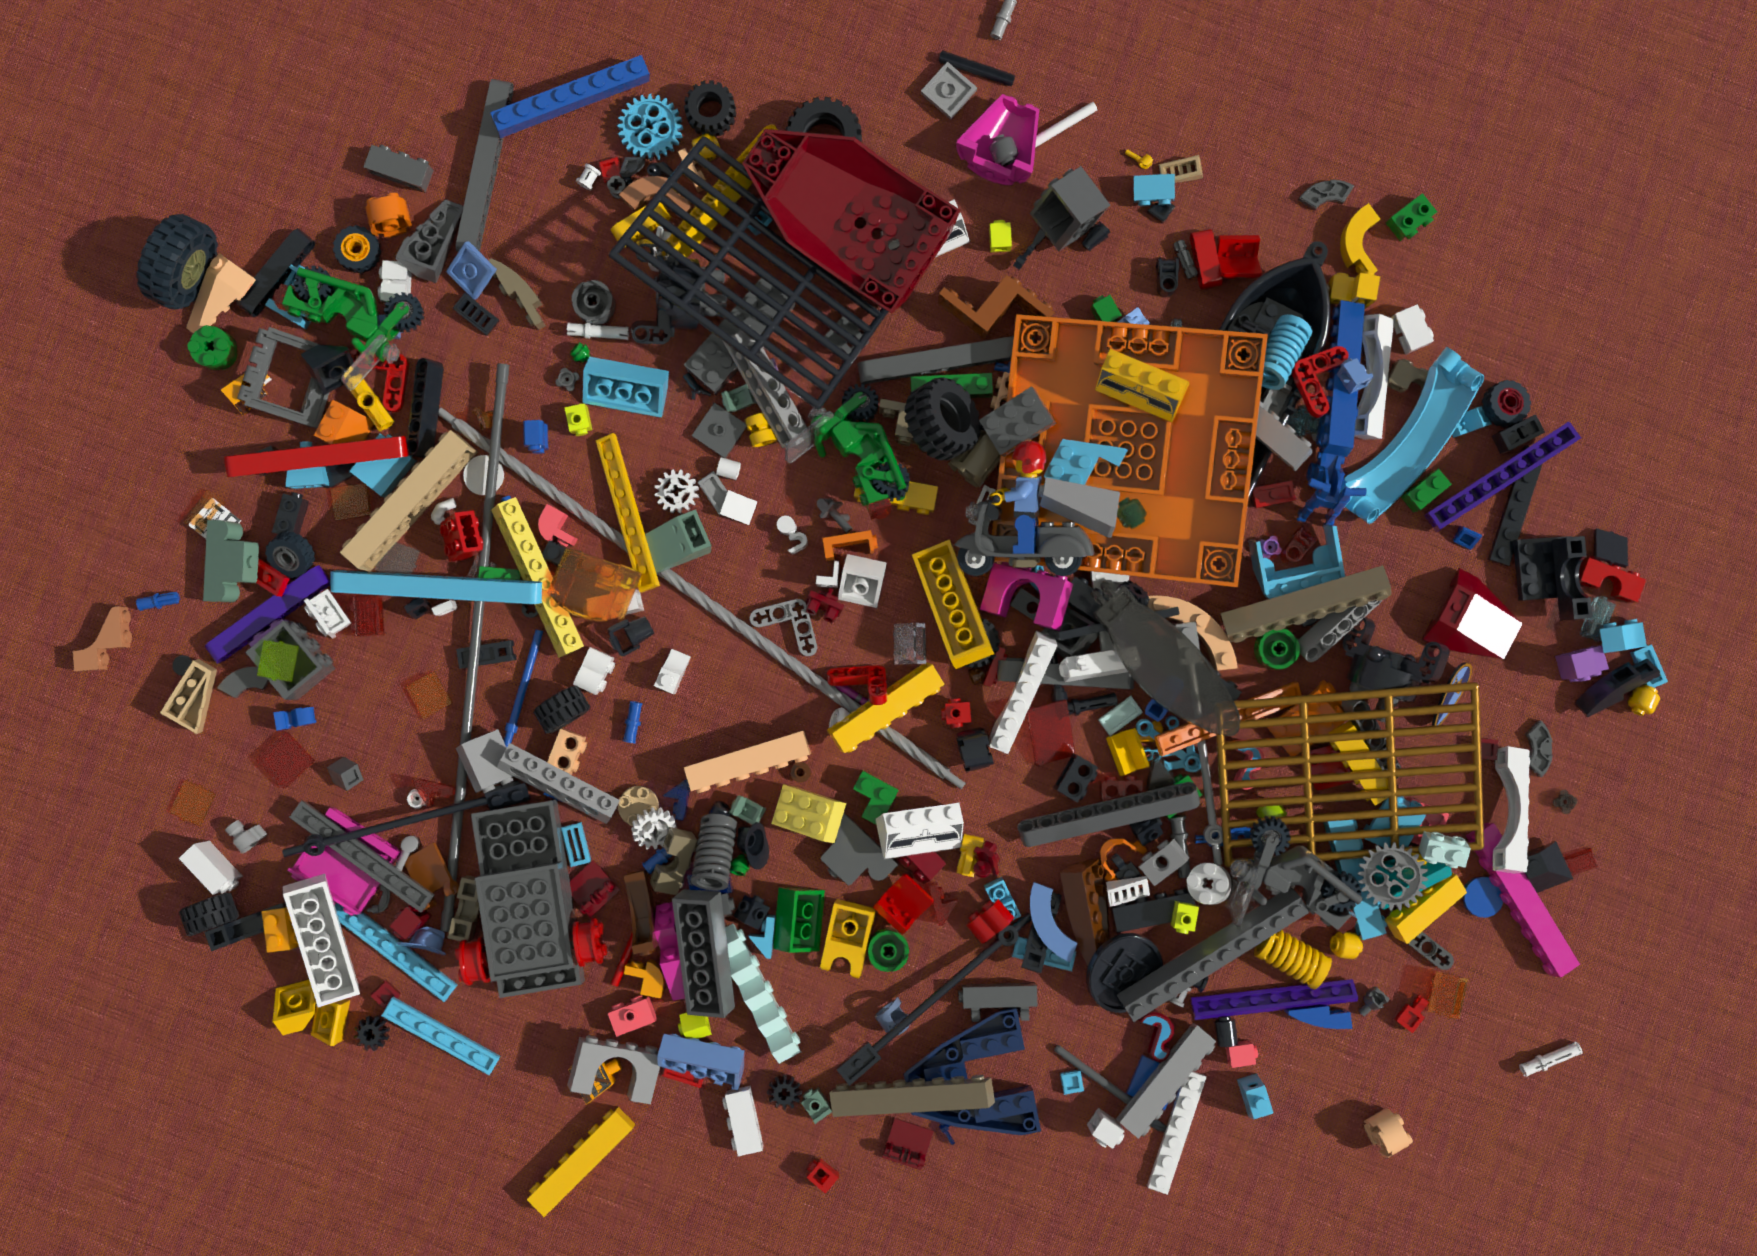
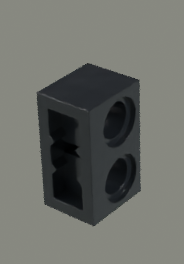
M1535 414L1491 437L1501 454L1545 433Z
M1073 753L1053 788L1078 803L1079 799L1082 800L1085 797L1089 782L1095 780L1098 774V767ZM1081 765L1086 766V772L1083 775L1078 773ZM1075 782V791L1069 793V784Z

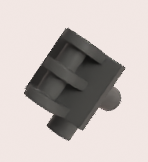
M818 499L817 507L822 511L819 516L821 518L833 517L845 533L849 534L853 530L848 524L849 515L840 514L837 511L843 503L835 502L833 499Z

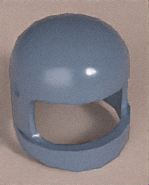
M898 997L879 1010L874 1016L886 1033L909 1015L904 1013L899 1007L902 1002ZM909 1026L906 1027V1028H905L901 1033H899L898 1035L904 1033V1032L909 1028Z

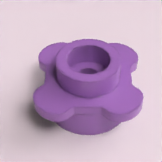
M1271 536L1267 540H1260L1263 558L1269 559L1271 555H1279L1282 549L1279 546L1277 537Z

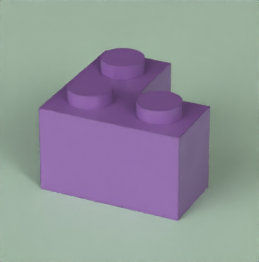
M1602 645L1555 656L1561 679H1569L1570 682L1587 681L1591 677L1602 675L1601 671L1609 669Z

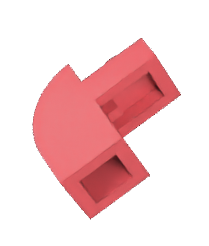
M546 504L538 522L539 531L543 538L549 542L551 540L554 541L558 537L556 541L566 547L568 544L575 546L578 540L560 530L568 515Z

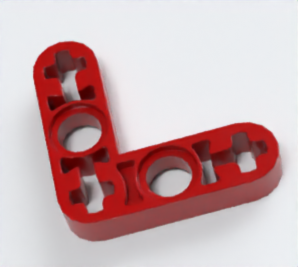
M1336 346L1295 363L1291 374L1308 412L1313 417H1322L1329 410L1328 400L1316 375L1340 367L1349 356L1348 351L1344 347ZM1335 354L1341 355L1342 357L1341 359L1336 358L1330 361V358H1332ZM1315 359H1322L1325 364L1324 368L1317 367ZM1305 368L1306 371L1303 373L1299 372L1298 369ZM1305 385H1313L1315 392L1312 394L1308 393ZM1316 395L1318 396V398H1317L1316 400L1313 399V400L1311 401V399L1314 398ZM1316 405H1318V406L1321 405V406H1322V409H1321V410H1320V409H1315V406H1316Z
M356 348L353 349L350 354L356 367L387 371L383 405L390 412L400 411L404 405L409 370L408 359L402 354L391 352L389 358L391 361L397 362L400 358L403 362V365H399V368L395 364L389 363L387 357L382 365L376 366L374 364L376 355L369 362L359 360L358 363L355 360V356H359L360 352ZM394 378H400L401 385L398 388H392L391 381ZM390 391H393V392H395V393H399V395L395 394V397H394V395H393L392 393H390ZM394 397V399L398 403L397 405L395 404L392 408V406L389 404V401H393Z
M883 666L832 668L827 671V682L831 686L868 684L869 702L871 704L883 705L888 700L886 671Z

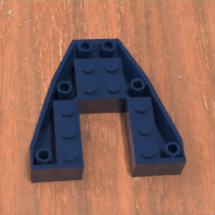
M1008 1007L941 1044L904 1073L905 1082H912V1080L920 1078L925 1079V1081H932L933 1078L944 1077V1080H952L951 1078L956 1076H964V1079H968L965 1061L1025 1050L1017 1008ZM1031 1085L993 1092L995 1103L989 1108L911 1112V1115L960 1128L1014 1135L1041 1132Z

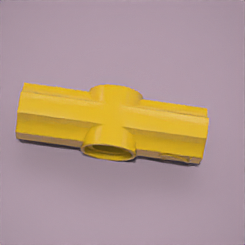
M356 372L348 376L344 383L378 431L381 432L392 426L394 420L362 375ZM372 397V404L370 406H366V400Z

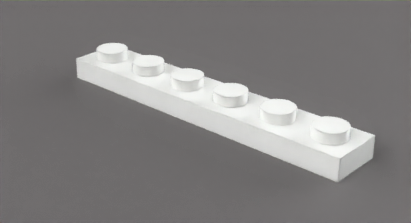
M1194 1071L1188 1076L1189 1081L1178 1090L1147 1184L1148 1188L1167 1195L1206 1080L1205 1075Z

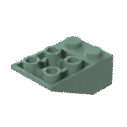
M696 509L677 516L645 534L656 574L711 553L710 541Z

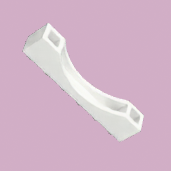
M1381 314L1365 315L1363 322L1362 342L1366 355L1367 374L1372 373L1373 378L1364 388L1361 401L1357 407L1358 416L1355 422L1354 437L1364 440L1382 439L1394 319Z
M1039 631L1035 632L1015 687L988 737L989 747L1007 754L1009 753L1057 647L1054 637Z
M1509 746L1498 748L1495 769L1506 790L1508 820L1500 842L1493 849L1494 871L1513 874L1527 872V846L1529 843L1528 794L1530 783L1529 750Z

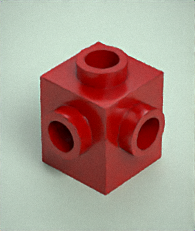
M948 699L949 703L944 704V708H941V718L946 720V724H950L951 728L963 727V723L971 722L970 702H961V699ZM955 709L959 711V715L957 717H954L952 715V712Z

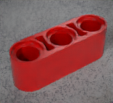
M1208 229L1190 233V243L1195 267L1198 272L1197 278L1200 289L1222 286V276L1212 230Z

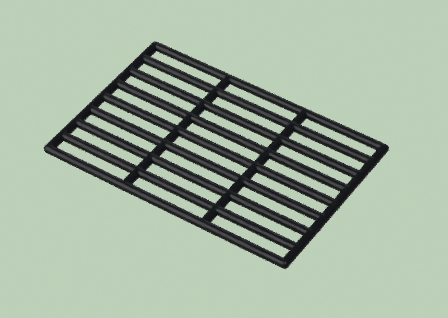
M703 136L610 250L609 257L812 407L819 410L886 317L888 311L884 308H881L880 311L818 264L758 221L755 216L760 210L773 219L761 196L758 199L699 153L706 147L752 182L746 169L731 155ZM693 160L753 204L750 211L746 212L690 170L688 167ZM683 174L743 220L738 226H735L680 185L677 180ZM672 188L732 234L725 241L665 195ZM662 203L721 247L716 255L712 254L654 211L657 205ZM650 217L710 263L703 270L642 224ZM749 224L809 268L806 274L802 276L747 235L744 231ZM638 231L696 274L698 278L693 285L631 240L633 235ZM740 239L798 282L795 289L792 291L733 247L736 241ZM627 246L687 291L682 299L678 298L619 254L621 250ZM729 253L787 296V300L781 305L724 263L722 259ZM716 267L774 309L777 313L772 320L712 277L711 274ZM817 274L872 315L874 319L871 324L868 325L810 282L814 275ZM707 282L765 325L766 328L761 335L700 291L703 284ZM805 288L864 331L861 338L858 340L800 297ZM693 297H696L753 339L755 343L750 350L688 304ZM796 303L854 346L849 355L790 312L789 309L792 305ZM785 317L844 362L840 368H835L778 325ZM773 332L830 373L833 376L832 379L826 384L767 339ZM764 347L823 392L818 399L811 396L756 354Z

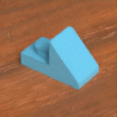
M767 915L766 920L763 921L761 932H765V935L753 933L748 935L767 959L772 957L776 915Z

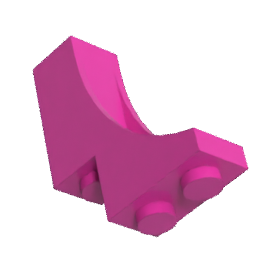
M663 903L656 905L654 933L661 950L660 966L671 997L675 1001L685 999L673 903Z

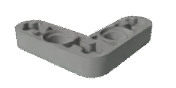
M795 599L756 609L751 613L750 622L758 628L792 620L800 652L808 657L814 655L817 651V643L810 615L806 613L807 605L803 600ZM795 603L804 606L801 614L802 616L807 615V619H799L795 622L794 618H799L798 613L792 609L795 607ZM782 608L784 610L783 618L775 619L773 616L774 609ZM770 610L769 615L772 622H768V618L763 619L761 624L753 620L756 617V613L764 616L767 615L765 611ZM801 622H806L809 625V630L805 634H801L797 630L798 624ZM811 634L812 638H808L810 645H814V648L811 649V653H808L806 650L803 651L802 647L805 646V641H800L799 637H806Z

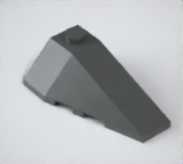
M444 200L430 214V217L422 225L420 224L410 237L403 241L396 255V260L415 276L437 283L460 223L464 206Z

